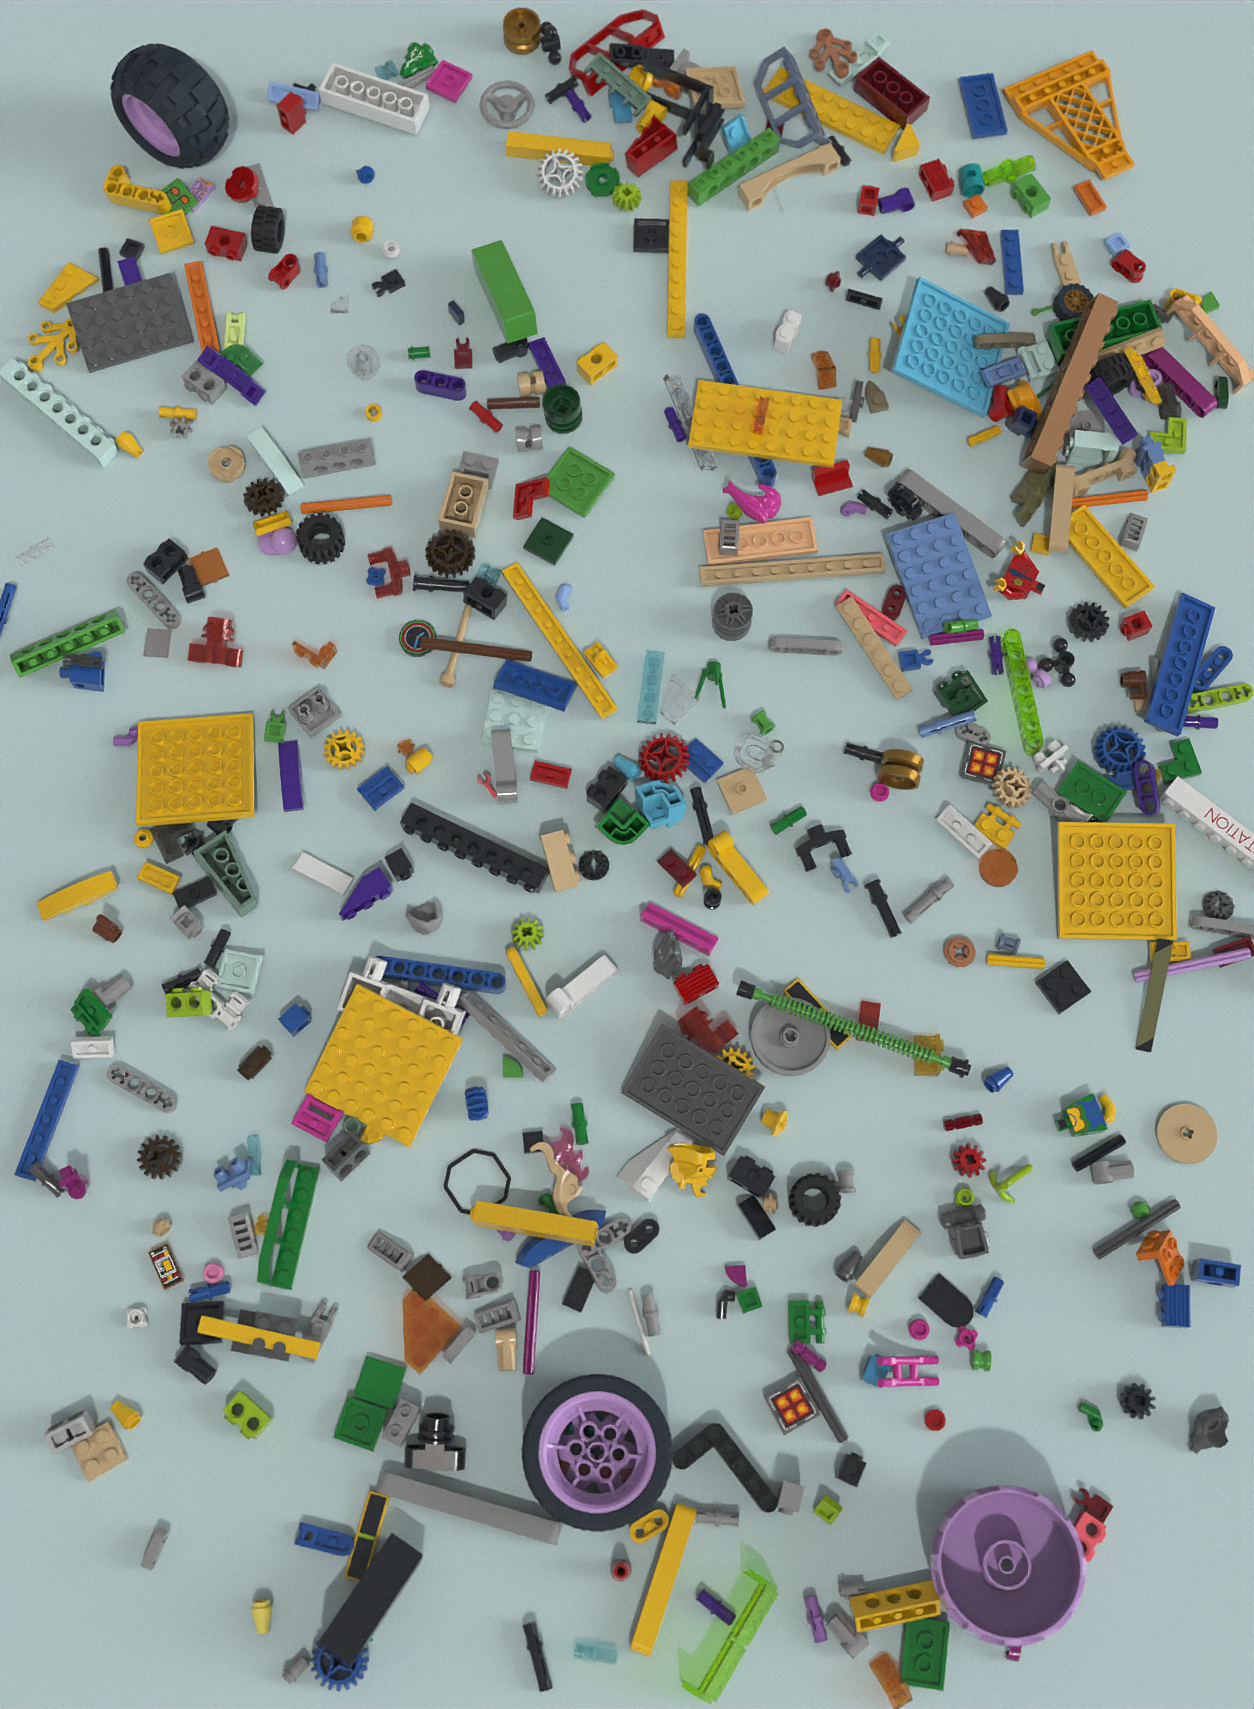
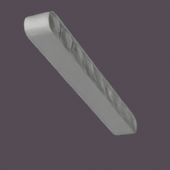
M386 1471L381 1472L376 1489L377 1493L553 1545H557L563 1525L553 1520Z

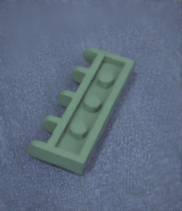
M600 52L584 69L586 74L592 70L599 76L595 81L597 84L602 80L611 87L609 91L611 96L616 91L625 100L622 102V106L625 107L628 103L636 109L633 114L635 117L652 100L651 96Z

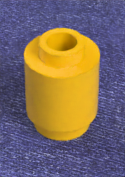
M424 747L418 749L405 760V768L410 774L418 775L431 764L433 756Z

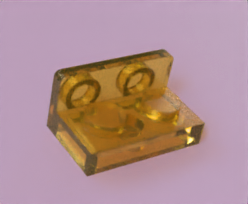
M935 1034V1036H914V1046L918 1043L919 1048L921 1045L924 1046V1049L929 1047V1051L932 1048L934 1049V1054L941 1056V1051L944 1050V1040L940 1039V1034ZM916 1056L914 1058V1076L938 1077L941 1071H944L941 1064L933 1061L926 1064V1059L924 1062H921V1058L919 1061L916 1060Z

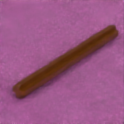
M428 637L421 638L420 646L425 649L531 662L532 651Z

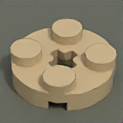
M233 446L218 447L212 451L208 458V467L212 476L226 483H232L238 479L246 467L241 451ZM231 461L228 467H224L223 462Z

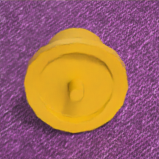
M767 1109L762 1117L761 1124L772 1130L771 1135L775 1137L786 1127L788 1112L785 1110L776 1112Z

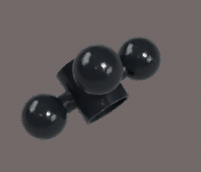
M545 21L540 26V31L544 35L541 37L542 49L544 53L550 52L548 61L552 65H558L562 59L561 54L556 51L561 50L559 35L556 27L552 23Z
M1057 638L1053 642V649L1059 653L1057 659L1052 661L1050 658H1042L1038 663V667L1046 673L1050 672L1054 667L1058 673L1063 674L1060 679L1061 684L1064 687H1072L1076 682V678L1069 670L1075 658L1071 652L1066 651L1068 648L1067 641L1064 638ZM1060 660L1066 661L1068 665L1062 664Z

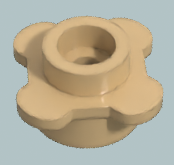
M769 1193V1195L764 1196V1211L775 1214V1210H778L779 1203L775 1194Z

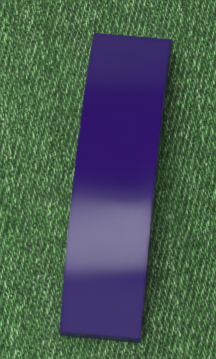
M206 346L197 359L207 369L215 372L238 390L254 406L259 403L266 393L253 378L210 346Z

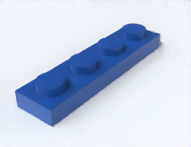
M1001 230L1000 241L1005 295H1023L1024 286L1019 230Z

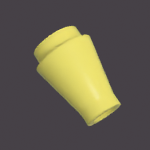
M270 1599L254 1600L251 1611L257 1633H267L270 1631L272 1604H270Z

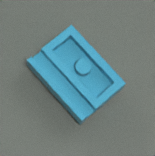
M738 114V117L731 119L720 127L729 154L752 140L744 115Z

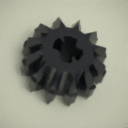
M1132 1383L1131 1388L1125 1386L1124 1390L1126 1393H1120V1397L1124 1398L1125 1401L1119 1402L1120 1406L1126 1405L1123 1412L1125 1414L1130 1412V1418L1132 1419L1136 1416L1139 1419H1144V1414L1150 1416L1151 1412L1149 1409H1155V1405L1150 1402L1156 1400L1155 1397H1149L1152 1390H1145V1384H1140L1138 1387L1136 1383ZM1134 1397H1139L1141 1399V1401H1139L1141 1405H1135L1134 1401L1136 1400L1134 1399Z

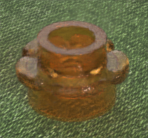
M411 739L402 741L397 745L399 749L397 752L402 753L403 756L411 754L414 751L415 744L412 743Z

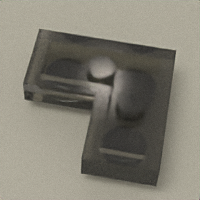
M191 823L156 825L150 828L166 864L184 856L177 839L194 831Z

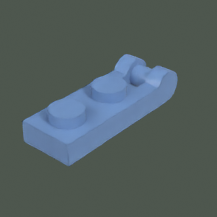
M1017 357L983 369L980 374L987 388H991L1007 381L1021 378L1028 372L1026 368H1023L1021 358Z

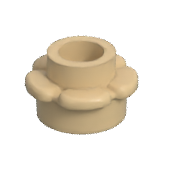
M160 1218L152 1225V1233L158 1237L167 1234L171 1229V1225L168 1223L169 1220Z

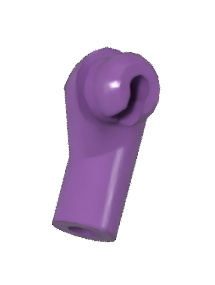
M851 501L842 506L841 514L845 517L856 512L865 515L868 506Z
M131 727L125 737L114 736L113 745L132 746L138 740V728Z

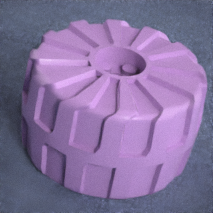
M1010 1485L985 1487L966 1495L954 1504L941 1520L931 1548L930 1566L932 1580L943 1607L960 1627L983 1641L1012 1647L1037 1643L1053 1635L1064 1626L1080 1603L1085 1583L1086 1559L1084 1558L1078 1533L1072 1522L1055 1504L1029 1489ZM1005 1558L1011 1560L1013 1565L1009 1572L1001 1568V1561Z

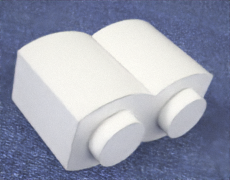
M792 310L785 313L782 325L776 332L774 350L783 354H787L791 350L793 340L799 334L801 314Z

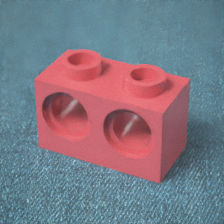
M1080 1511L1073 1526L1078 1533L1080 1542L1083 1544L1084 1558L1090 1562L1095 1554L1093 1549L1096 1544H1100L1106 1536L1105 1529L1107 1526L1087 1512ZM1088 1523L1094 1526V1533L1092 1535L1086 1533V1525Z

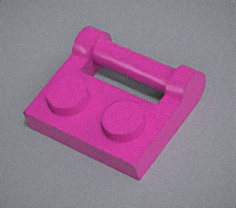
M308 1094L291 1124L328 1143L345 1113ZM310 1105H313L334 1117L332 1121H329L308 1110Z

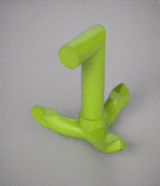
M1031 1164L1025 1165L1000 1183L997 1182L994 1171H991L990 1184L1002 1200L1015 1203V1199H1012L1005 1191L1033 1170V1166Z

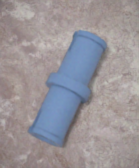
M317 252V254L314 253L315 266L313 268L316 274V286L324 288V285L325 287L328 285L326 277L328 268L325 265V254Z

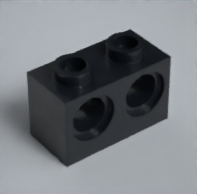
M169 538L166 542H162L158 549L145 559L143 565L146 571L163 585L189 559L186 552ZM175 552L172 556H167L169 553ZM157 565H162L160 568L154 569Z
M611 766L606 770L603 769L599 773L598 781L595 785L591 784L586 791L587 802L603 813L607 812L628 785V778ZM612 778L616 780V783L608 784L606 781ZM598 793H602L605 795V797L603 799H597L595 795Z

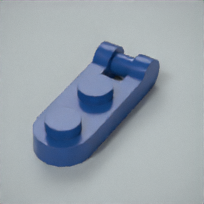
M299 1523L298 1529L300 1531L298 1538L295 1537V1545L338 1556L349 1555L354 1549V1539L346 1533L307 1523ZM308 1532L313 1533L311 1541L306 1540Z

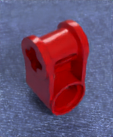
M1124 249L1111 261L1112 268L1128 279L1129 282L1139 283L1142 280L1146 264L1133 255L1131 251Z
M294 254L283 256L280 262L269 272L268 280L277 283L282 290L288 288L301 270L297 257Z

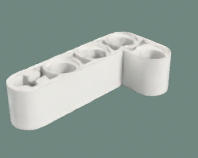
M604 955L564 988L555 989L546 998V1003L560 1019L612 978L618 969Z

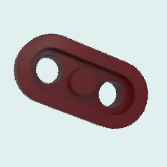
M894 585L889 589L881 613L892 621L899 617L906 599L902 586Z

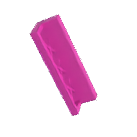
M650 902L646 910H643L641 913V922L665 934L673 929L676 940L707 956H710L719 939Z

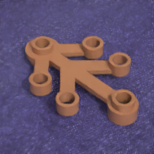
M821 29L816 36V45L809 51V58L816 60L815 69L817 71H823L825 69V62L830 56L835 65L837 77L845 78L849 73V64L841 62L838 55L846 57L849 63L857 62L858 54L855 51H851V41L835 38L831 30ZM833 44L839 45L841 48L835 47ZM825 45L826 49L819 58V52L821 48Z

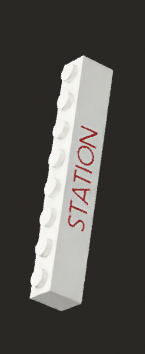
M1177 776L1160 797L1163 804L1168 808L1174 809L1182 819L1191 822L1198 831L1208 835L1212 842L1224 847L1228 854L1241 860L1244 866L1254 870V833Z

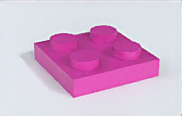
M442 59L425 84L426 90L456 103L472 80V73Z

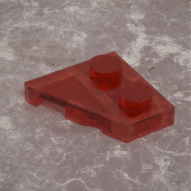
M960 228L956 232L958 237L963 236L967 241V249L973 254L979 264L993 265L996 262L986 231Z

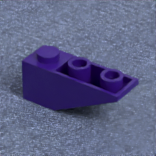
M380 867L361 878L339 913L342 921L354 918L357 912L362 909L367 910L374 905V902L379 899L384 900L391 895V892H393L392 886Z

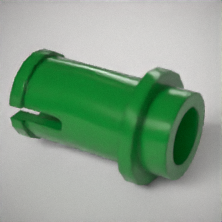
M411 346V348H407L408 358L412 359V361L417 358H430L429 346L416 348Z

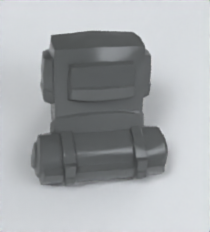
M973 1204L969 1207L940 1213V1223L944 1229L951 1230L953 1236L951 1239L954 1254L959 1259L973 1258L989 1253V1236L987 1231H984L982 1221L986 1218V1211L982 1204Z

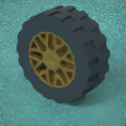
M1077 283L1065 285L1054 299L1053 311L1060 321L1081 317L1086 304L1094 296L1083 285L1081 286Z

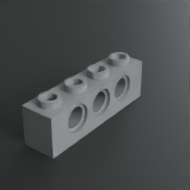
M370 439L298 452L304 479L376 465Z

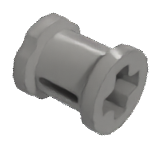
M855 1171L837 1172L840 1186L839 1193L856 1192L853 1182Z

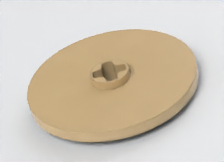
M1178 1104L1167 1109L1160 1117L1156 1129L1157 1140L1163 1152L1174 1161L1183 1164H1195L1203 1161L1211 1155L1217 1144L1218 1134L1213 1119L1205 1110L1192 1104ZM1185 1130L1191 1132L1189 1138L1187 1136H1183L1182 1133H1184Z

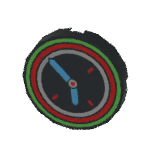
M414 620L402 627L399 633V643L406 654L412 657H422L433 651V649L421 648V638L437 639L434 628L429 623Z

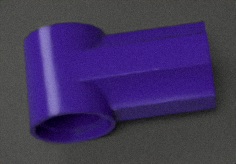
M902 188L893 195L878 198V209L882 214L897 210L907 212L915 207V202L909 188Z

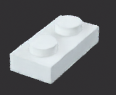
M112 1036L72 1037L71 1039L73 1059L114 1057L115 1050Z

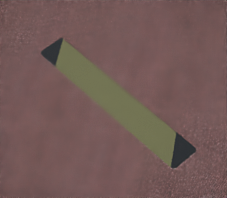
M1157 939L1136 1043L1137 1050L1152 1051L1173 941Z

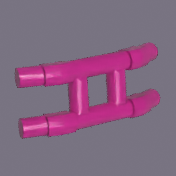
M888 1356L877 1358L876 1362L880 1366L893 1365V1378L879 1379L877 1381L879 1387L939 1386V1377H918V1365L938 1364V1356ZM901 1365H909L910 1378H901Z

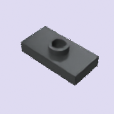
M857 381L854 389L850 419H853L852 422H857L859 408H863L865 397H861L864 383L862 381Z

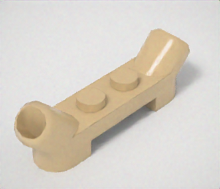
M1124 448L1121 450L1116 462H1107L1100 468L1095 470L1093 468L1089 469L1081 475L1075 474L1072 498L1087 494L1090 485L1116 476L1120 482L1132 477L1138 471L1134 464L1136 452L1131 448Z

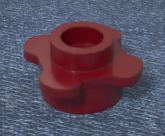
M836 271L835 274L830 273L827 276L826 286L830 287V292H834L835 288H838L841 284L839 271Z

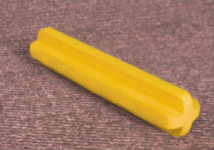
M701 845L696 846L687 864L695 872L706 852V848ZM677 883L673 894L682 898L689 884L682 888Z
M988 954L986 958L988 965L1043 969L1045 967V958Z

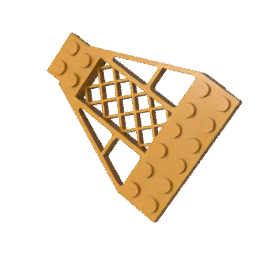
M1093 50L1003 89L1004 96L1020 120L1092 172L1097 171L1103 181L1134 167L1135 163L1127 153L1125 143L1121 137L1110 77L1111 70L1103 58L1100 60L1097 58ZM1104 82L1106 84L1108 100L1098 104L1089 88ZM1075 94H1079L1082 97V99L1075 98L1072 96ZM1063 100L1069 103L1068 106L1059 104L1058 102ZM1070 103L1080 105V108L1076 109L1069 106ZM1082 106L1088 107L1091 112L1081 110ZM1110 107L1113 124L1102 109ZM1046 108L1056 123L1044 127L1029 115ZM1067 112L1077 115V118L1067 117ZM1079 116H1082L1085 118H1089V121L1084 122L1078 120ZM1091 119L1098 121L1100 126L1091 124ZM1076 126L1086 128L1085 132L1075 130ZM1061 129L1071 146L1052 133V131ZM1088 129L1097 131V136L1087 133ZM1100 132L1106 134L1109 139L1099 137ZM1085 139L1094 141V146L1084 143Z

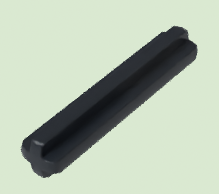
M106 247L99 248L103 292L113 290L109 251Z
M1120 1134L1072 1162L1074 1170L1079 1172L1125 1145V1138Z

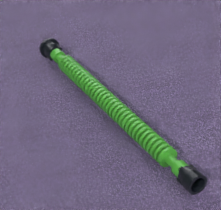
M741 980L737 996L750 1000L755 999L757 1001L771 1003V1008L775 1005V1009H778L780 1006L779 1011H783L785 1008L784 1012L787 1013L790 1010V1015L794 1011V1016L797 1017L799 1013V1018L802 1019L803 1015H805L804 1020H807L809 1017V1021L812 1022L814 1019L813 1023L815 1024L819 1020L818 1025H822L824 1022V1027L829 1024L828 1028L831 1029L834 1026L833 1030L835 1031L838 1027V1032L840 1033L844 1029L843 1034H846L848 1031V1035L851 1036L853 1033L852 1037L854 1038L858 1034L857 1039H861L863 1036V1041L867 1039V1042L870 1043L873 1040L872 1044L875 1045L877 1042L879 1047L882 1043V1048H885L887 1045L888 1050L892 1047L891 1051L895 1052L897 1049L896 1053L901 1052V1055L906 1053L907 1057L911 1055L913 1059L916 1056V1060L919 1061L921 1058V1062H924L926 1059V1064L933 1061L941 1064L940 1066L948 1069L949 1072L959 1075V1078H963L964 1075L968 1076L971 1065L968 1064V1059L962 1060L945 1055L942 1057L934 1054V1049L932 1048L930 1051L929 1047L924 1049L923 1045L919 1048V1044L916 1043L914 1046L912 1041L909 1045V1040L906 1039L904 1043V1038H901L899 1041L900 1037L896 1036L894 1039L895 1035L893 1034L889 1038L890 1033H886L884 1036V1031H881V1034H879L880 1030L877 1029L875 1032L873 1027L870 1031V1026L867 1025L865 1029V1024H862L860 1027V1023L857 1022L855 1025L856 1021L854 1020L850 1024L851 1019H847L845 1022V1017L840 1020L841 1016L838 1015L835 1018L836 1014L834 1013L831 1017V1012L829 1011L825 1015L826 1010H823L821 1013V1009L818 1008L816 1011L817 1007L815 1006L811 1010L812 1005H808V1008H806V1003L801 1006L802 1002L799 1001L796 1004L797 1000L795 999L792 1003V998L790 997L786 1001L787 996H784L782 999L783 995L780 994L777 997L778 993L776 992L774 996L764 993L762 989L756 988L755 985Z

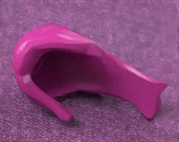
M729 481L728 486L723 487L722 492L729 494L746 516L761 524H765L767 519L776 516L781 506V495L774 488L760 484L758 488L763 490L766 495L753 496L739 490Z

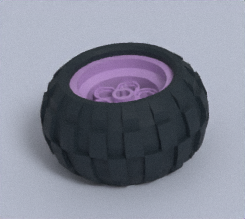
M149 43L135 48L118 62L111 78L113 82L110 85L112 105L124 129L145 152L165 165L180 169L192 168L194 166L199 167L211 161L220 152L229 135L227 133L230 120L228 108L220 89L201 65L181 50L159 43Z

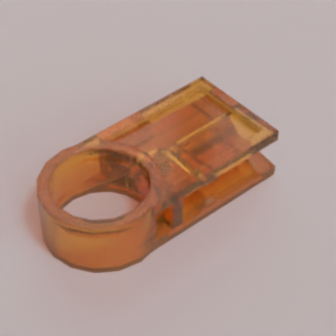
M760 396L753 434L762 435L769 398L765 399Z

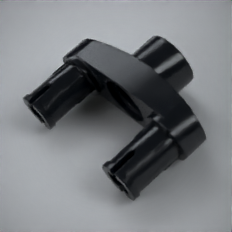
M822 824L808 829L807 834L810 840L795 849L797 856L801 858L806 872L817 868L811 851L831 842L836 844L841 859L852 855L846 841L845 831L835 830L826 833Z

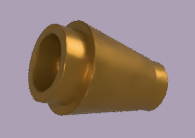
M868 447L865 457L881 467H889L893 459V453H890V450Z

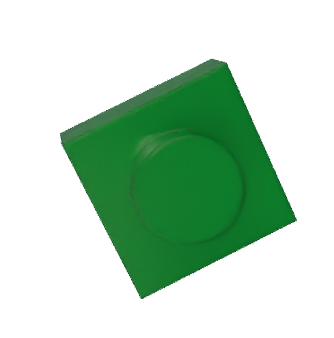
M756 1287L736 1294L743 1314L763 1307Z

